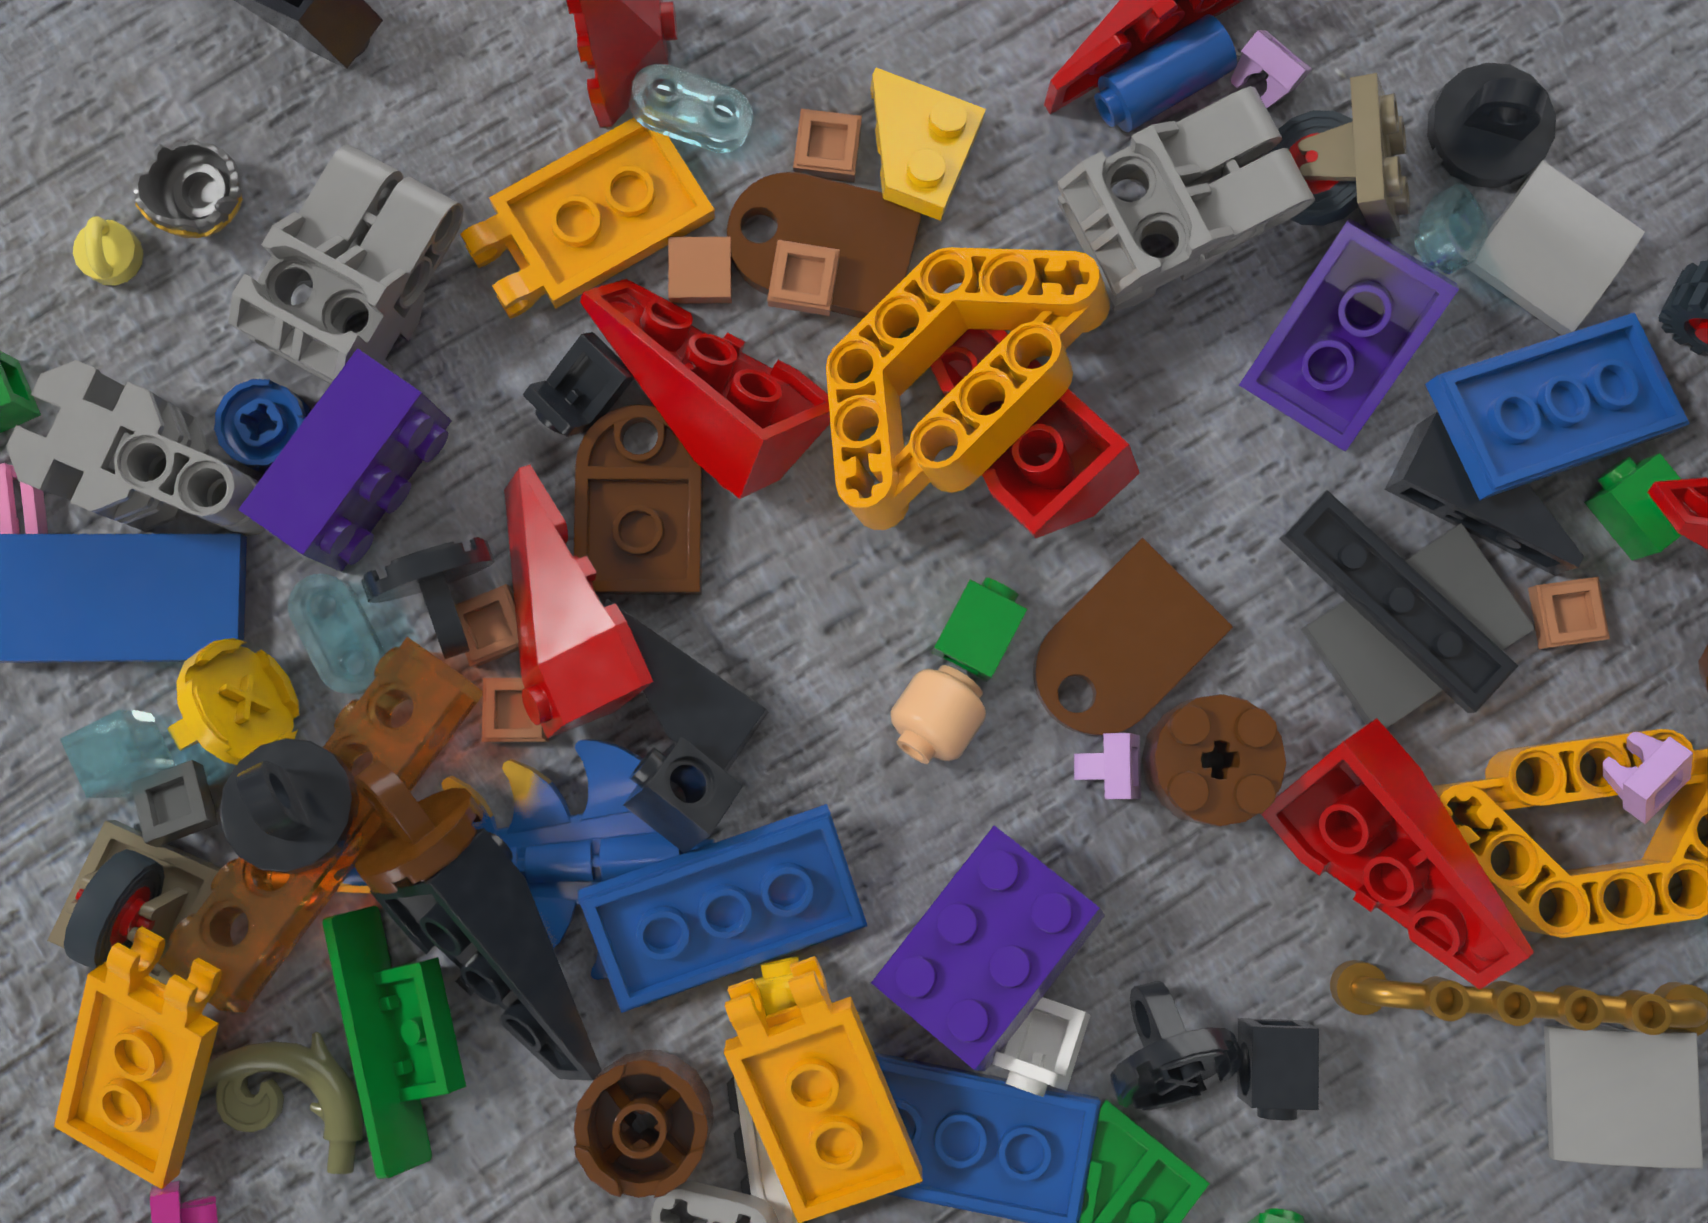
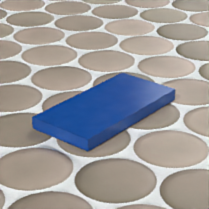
M1635 312L1439 374L1425 384L1479 500L1671 434L1690 424Z
M0 534V663L184 662L213 641L231 638L244 641L247 537L242 534Z
M827 804L578 890V900L621 1013L868 926Z
M874 1052L921 1163L923 1182L887 1193L888 1195L1026 1223H1079L1101 1103L1098 1097L1047 1087L1044 1097L1006 1084V1078Z

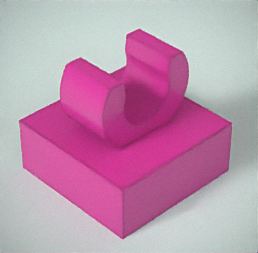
M179 1181L170 1182L163 1189L155 1185L151 1186L150 1208L152 1223H218L216 1196L202 1197L181 1203Z

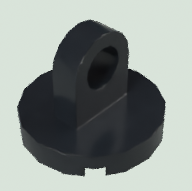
M1482 63L1463 69L1440 90L1428 113L1427 137L1432 150L1436 147L1438 155L1443 159L1441 165L1451 176L1471 186L1498 188L1523 178L1545 159L1555 139L1556 113L1548 92L1531 74L1510 64Z
M474 537L470 540V551L465 552L462 542L454 544V541L392 560L390 565L384 567L387 577L382 579L379 578L376 570H370L361 580L368 603L386 602L422 593L444 659L469 652L470 649L448 584L475 574L495 562L488 541L480 537Z
M285 738L259 746L238 762L224 785L219 812L224 837L240 858L261 870L298 874L321 867L342 850L350 837V834L347 833L352 826L353 817L357 818L360 800L354 782V775L339 756L312 741Z
M1161 981L1134 986L1131 989L1130 1005L1133 1021L1143 1048L1120 1062L1110 1074L1111 1084L1119 1105L1128 1108L1133 1103L1135 1109H1142L1143 1111L1173 1106L1200 1096L1201 1092L1207 1090L1203 1080L1217 1073L1220 1082L1223 1080L1225 1082L1239 1070L1243 1061V1053L1233 1032L1226 1028L1213 1027L1186 1031L1168 988Z

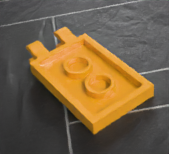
M650 108L489 197L496 215L468 227L460 235L478 268L495 261L506 249L512 255L520 271L508 275L492 285L497 294L498 301L508 317L512 319L530 309L545 294H547L555 309L581 295L584 291L592 289L668 246L669 237H683L715 219V209Z
M141 926L136 930L131 949L117 942L110 949L107 961L87 975L54 1127L158 1188L163 1189L180 1174L219 1025L216 1021L203 1015L202 1012L220 983L222 972L221 969L198 957L192 963L187 980L176 974L169 978L166 985L154 979L149 974L163 954L165 939Z
M816 956L790 964L794 978L789 979L788 984L797 1004L796 1006L766 1016L762 996L753 978L728 986L731 1000L725 1002L727 1015L738 1036L726 1040L724 1055L798 1223L923 1182L921 1163L853 1000L850 996L833 1003L831 1002L825 977Z

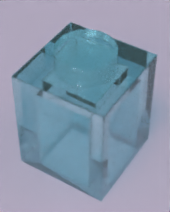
M119 709L60 738L86 798H121L132 792L130 782L176 766L152 713Z

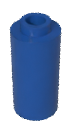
M1210 14L1202 16L1100 76L1098 79L1099 92L1095 94L1094 99L1101 117L1110 127L1118 125L1125 132L1134 130L1234 71L1237 66V55L1233 42L1217 18Z

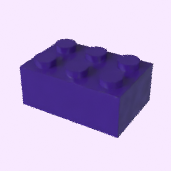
M357 348L238 510L303 556L342 572L347 564H356L367 553L374 540V535L371 531L385 512L388 514L394 512L404 502L411 489L409 479L422 461L430 462L442 450L448 439V431L446 429L452 420L422 392Z
M994 825L876 975L871 984L972 1069L986 1071L993 1062L996 1051L1001 1052L1105 917V914L1100 907Z

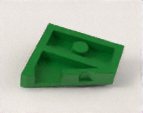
M1106 1098L1100 1107L1080 1223H1181L1210 1183Z

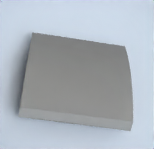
M1542 160L1528 175L1504 213L1489 228L1464 267L1560 335L1574 332L1623 267L1645 231Z
M1544 1026L1549 1158L1559 1161L1601 1165L1703 1169L1697 1033L1685 1029H1667L1659 1035H1648L1631 1029H1617L1610 1026H1598L1588 1031L1569 1026Z

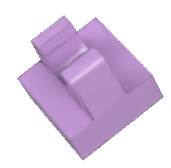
M1257 30L1241 50L1243 53L1231 77V83L1236 88H1241L1252 74L1263 73V71L1269 74L1266 79L1267 90L1261 96L1265 107L1269 108L1291 91L1297 89L1311 72L1312 68L1269 32Z
M1633 732L1627 737V749L1632 754L1638 756L1643 763L1639 767H1624L1608 756L1603 761V777L1623 800V809L1646 824L1691 779L1693 752L1670 736L1662 742L1643 733Z
M1103 733L1104 753L1074 754V780H1104L1105 799H1141L1140 735L1132 733Z

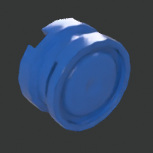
M251 379L236 385L223 396L215 412L214 430L219 445L232 459L265 474L312 409L301 397L287 387L279 385L270 379Z

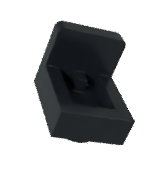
M594 332L583 333L547 380L530 384L523 393V396L536 408L535 414L543 425L556 433L569 437L587 432L597 420L606 415L634 380V377L623 361Z

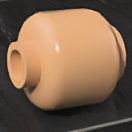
M942 665L938 670L925 669L919 671L891 710V722L901 735L896 742L897 745L906 754L924 764H928L932 758L943 761L958 759L985 720L986 710L980 700L983 695L981 688L967 675L950 666Z

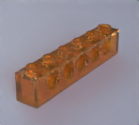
M406 637L399 647L390 649L380 659L374 671L375 679L361 698L352 700L341 710L334 723L335 732L323 748L339 756L351 773L355 760L360 755L371 752L373 762L379 760L384 763L411 792L483 696V691L409 637ZM412 700L414 708L411 718L404 725L393 728L391 716L395 707L403 701ZM358 788L360 803L357 818L353 817L352 826L347 833L350 834V837L340 852L321 867L298 874H290L285 885L277 890L272 885V871L261 870L240 857L229 861L214 877L211 883V890L213 892L197 913L187 916L174 929L168 941L171 947L158 964L172 975L176 974L185 980L189 977L193 961L198 957L221 969L220 983L208 1003L219 1011L246 1013L355 867L361 850L370 838L384 826ZM245 913L249 923L248 932L245 938L235 945L231 939V926L240 914Z

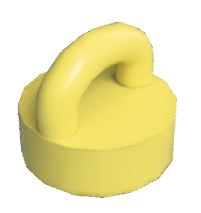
M94 216L87 221L86 226L77 235L73 246V256L76 265L85 275L103 285L116 286L128 282L137 274L142 265L143 249L139 239L124 225L114 220H104L101 217Z

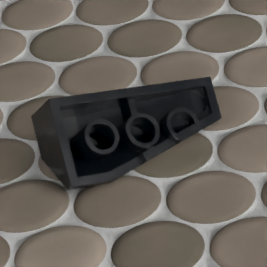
M485 828L476 829L477 832L470 845L449 865L429 879L413 884L406 877L400 881L393 882L398 891L392 894L373 893L370 890V893L408 938L426 955L436 946L460 968L461 975L455 982L470 996L475 992L485 1001L498 1004L505 1011L500 1018L503 1027L559 1079L594 1080L602 1071L527 881L513 864V854L501 838L488 832Z

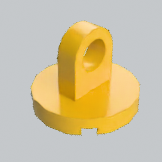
M235 638L213 641L184 661L177 678V704L183 718L167 728L178 749L182 751L200 743L205 750L223 762L237 765L238 762L261 745L285 738L295 739L297 730L292 732L294 727L293 719L300 715L299 700L290 678L277 661L262 649L254 653L249 648L242 647L247 642Z

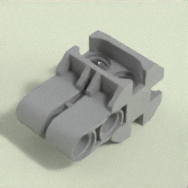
M1250 86L1238 90L1176 123L1175 121L1152 124L1133 134L1129 147L1107 158L1101 151L1080 162L1058 181V189L1061 193V196L1058 197V205L1083 253L1092 257L1099 267L1110 298V305L1114 311L1135 306L1155 296L1156 288L1178 277H1181L1182 281L1194 276L1223 257L1229 250L1293 218L1315 201L1288 148L1278 149L1265 155L1281 142L1282 136L1255 87ZM1129 179L1142 185L1146 190V194L1137 201L1126 202L1117 198L1112 188L1119 181ZM1163 234L1174 243L1175 251L1164 258L1152 257L1142 249L1141 242L1149 235Z
M350 144L342 146L330 159L299 213L293 212L271 227L261 246L272 256L257 281L243 274L232 293L228 323L237 330L247 334L248 338L254 343L329 384L333 382L357 348L391 371L393 367L385 359L398 336L400 335L409 341L419 324L426 295L423 291L460 228L464 211L462 204L409 176L403 178L402 172ZM302 284L308 287L313 286L311 295L306 301L291 305L292 294L298 286ZM358 312H368L369 319L362 331L358 333L352 331L345 333L347 321L352 315Z
M78 360L40 374L31 395L60 407V410L47 437H43L20 426H15L6 448L18 481L70 500L72 504L142 531H148L178 519L182 510L242 535H257L266 530L238 510L259 481L208 455L210 450L196 417L149 390L127 382L124 386L104 375L97 368Z

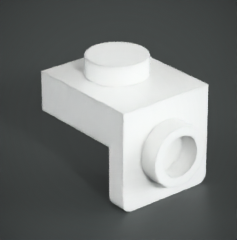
M1042 997L1008 1041L1004 1054L996 1051L992 1064L1010 1070L1006 1084L1044 1097L1048 1085L1067 1091L1090 1014Z

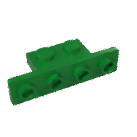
M370 906L325 917L322 925L375 1174L378 1179H386L422 1165L432 1158L420 1099L449 1094L467 1086L439 958L436 957L392 967L380 910L377 906Z

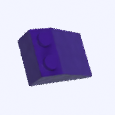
M1349 218L1239 386L1346 452L1459 290L1458 285L1443 274Z

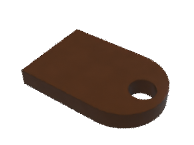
M782 172L763 177L744 190L731 210L727 225V237H731V257L741 277L754 289L767 296L778 240L839 249L840 259L831 311L863 319L907 276L922 214L883 199L882 192L803 173ZM756 215L768 216L777 225L775 235L763 243L752 242L742 233L745 222Z
M630 405L615 409L602 416L589 428L577 452L575 465L574 555L579 558L587 556L595 568L597 575L592 583L596 594L702 595L703 468L692 459L656 407ZM642 422L654 426L657 429L658 438L655 446L649 452L633 454L625 449L623 439L625 432L630 426Z
M1141 538L1044 636L1037 649L1033 664L1035 690L1048 714L1065 728L1091 736H1102L1103 733H1118L1132 727L1143 719L1233 626L1144 538ZM1070 676L1083 678L1092 689V702L1085 711L1080 713H1074L1065 709L1058 698V688L1061 682Z

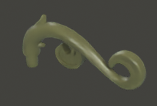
M315 1032L312 1034L310 1048L297 1043L277 1041L249 1044L225 1052L208 1063L201 1094L217 1086V1111L223 1122L237 1131L251 1133L267 1128L275 1122L283 1110L284 1095L281 1087L273 1079L261 1082L259 1092L256 1095L251 1094L247 1087L248 1078L251 1075L260 1072L284 1073L308 1086L319 1101V1103L312 1102L310 1110L324 1121L323 1139L329 1140L327 1172L331 1174L353 1173L356 1141L363 1139L364 1120L359 1094L355 1084L327 1049L321 1033Z

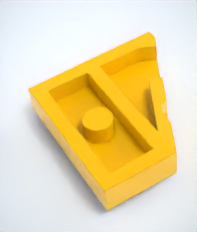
M876 67L872 74L870 91L871 99H874L877 121L875 134L877 151L881 155L880 177L883 199L941 221L980 130L986 109Z

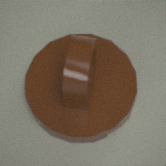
M376 760L356 775L354 782L384 826L370 838L361 850L355 868L373 893H396L398 889L393 882L400 881L406 877L413 884L419 881L423 882L449 865L470 845L477 832L472 822H482L484 812L466 788L446 789L417 802L399 777L384 763Z

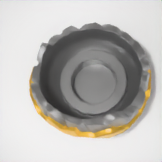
M191 139L186 143L176 142L172 148L160 144L155 150L156 159L150 160L144 168L145 173L134 174L133 192L135 194V205L139 211L155 227L183 238L208 237L221 231L236 216L242 204L241 176L234 159L224 149H219L211 143L201 144L197 140Z

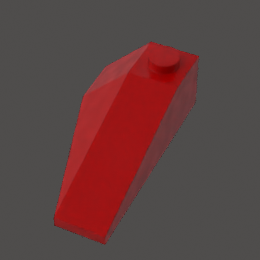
M968 329L930 365L945 396L1008 335L1005 330ZM1034 359L1029 363L1027 369H1035L1043 365ZM1067 389L982 476L992 496L1035 538H1039L1094 517L1140 472L1129 443L1072 391ZM1004 401L991 402L984 407L980 415L986 416L995 413L1001 408Z
M530 464L518 468L505 487L504 494L521 678L525 687L522 690V701L530 720L535 725L541 724L547 739L616 712L654 681L630 627L617 604L614 603L603 607L594 592L592 581H595L597 572L587 556L582 558L575 555L572 556L567 548L568 529L566 521Z

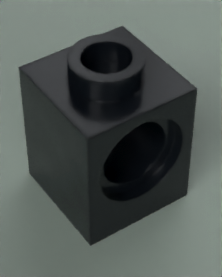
M681 737L664 752L661 753L653 747L644 756L629 777L637 786L623 806L683 853H686L711 836L743 785ZM670 781L675 782L682 788L686 802L681 801L674 795L670 787Z
M1238 1018V1044L1243 1053V1061L1237 1071V1097L1251 1108H1257L1258 1117L1270 1120H1296L1297 1110H1319V1028L1303 1020Z

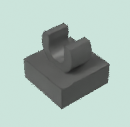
M189 760L130 782L144 843L159 847L218 825L204 766L194 760Z

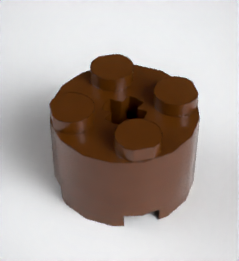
M1224 694L1187 700L1163 714L1155 727H1152L1147 734L1142 755L1146 784L1150 791L1154 792L1161 805L1181 820L1211 826L1243 823L1257 814H1262L1275 802L1276 794L1282 786L1287 763L1282 736L1278 732L1273 718L1264 709L1257 708L1248 700ZM1215 745L1217 753H1222L1224 764L1223 768L1216 769L1215 778H1212V768L1202 767L1201 756L1202 753L1212 752Z
M643 1050L626 1054L604 1068L577 1103L575 1112L577 1114L574 1123L576 1145L574 1146L575 1156L588 1178L610 1195L621 1197L624 1194L637 1198L654 1195V1198L662 1197L686 1182L702 1159L709 1141L714 1119L710 1092L698 1072L676 1055L664 1053L662 1050ZM632 1111H637L641 1115L647 1112L651 1113L657 1120L654 1128L659 1133L656 1134L650 1128L643 1130L640 1134L635 1131L632 1123L637 1115Z

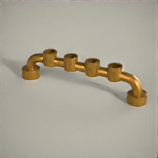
M1350 960L1339 965L1333 972L1330 980V991L1335 1002L1343 1009L1357 1015H1370L1382 1007L1423 1010L1425 1013L1444 1021H1457L1464 1017L1466 1013L1486 1014L1513 1026L1526 1025L1533 1018L1555 1019L1563 1025L1583 1031L1595 1029L1601 1022L1619 1023L1628 1029L1648 1035H1659L1667 1029H1685L1695 1032L1699 1036L1708 1029V995L1696 986L1680 982L1665 983L1657 988L1653 994L1639 990H1628L1620 996L1597 995L1590 990L1571 985L1560 986L1553 992L1532 991L1524 986L1507 981H1496L1488 987H1483L1479 990L1477 987L1463 986L1456 981L1439 976L1429 977L1422 983L1387 980L1383 972L1376 966L1359 960Z

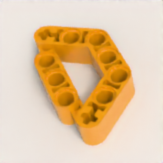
M955 247L938 249L926 256L832 349L827 358L826 376L836 488L839 497L864 526L873 530H886L896 526L904 519L909 509V503L930 482L934 487L944 492L953 493L964 490L973 484L1066 392L1071 385L1073 377L1072 365L1066 349L1082 333L1090 332L1099 327L1107 318L1110 310V298L1095 260L1086 253L1077 251ZM962 283L956 290L944 293L948 287ZM1014 286H1024L1013 295L1003 296L1007 290ZM917 327L909 336L899 338L901 333L908 328ZM968 329L1011 331L916 425L911 432L909 443L904 446L900 396ZM1050 356L1048 362L1043 366L1027 369L1029 363L1034 359ZM872 370L866 379L854 383L861 373ZM1004 401V404L995 413L986 416L980 415L984 407L991 402ZM878 426L875 434L869 439L858 441L860 435L866 429ZM957 446V450L947 460L934 461L937 454L945 447ZM868 472H872L880 483L874 485V479Z
M1674 730L1632 731L1510 748L1498 752L1489 760L1485 769V779L1432 786L1451 817L1453 812L1447 806L1448 802L1459 803L1454 814L1464 825H1456L1517 925L1526 931L1567 938L1695 920L1708 915V841L1703 845L1697 832L1698 823L1704 816L1708 821V747L1693 749L1692 744L1687 738ZM1633 732L1643 733L1662 742L1670 736L1693 752L1691 779L1672 797L1641 860L1564 870L1503 811L1618 795L1603 777V761L1609 756L1621 766L1639 767L1643 763L1642 760L1627 749V737ZM1585 753H1589L1596 763V775L1591 783H1588L1582 777L1580 771V762ZM1523 760L1531 766L1534 773V783L1527 793L1520 789L1516 781V770ZM1471 828H1482V830L1475 833ZM1502 843L1509 851L1510 863L1506 872L1499 876L1492 868L1491 854L1494 848ZM1677 873L1682 881L1683 889L1679 899L1673 902L1669 895L1668 885L1672 876ZM1613 881L1620 892V900L1617 907L1612 912H1609L1604 903V892L1606 887ZM1550 889L1556 898L1557 908L1553 917L1545 922L1540 915L1539 902L1542 895Z

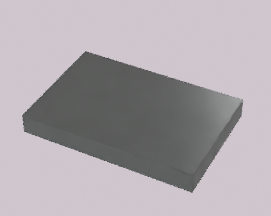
M1462 523L1454 526L1404 560L1501 650H1504L1535 629ZM1343 600L1301 628V631L1366 725L1378 718L1385 728H1388L1443 691L1346 600Z

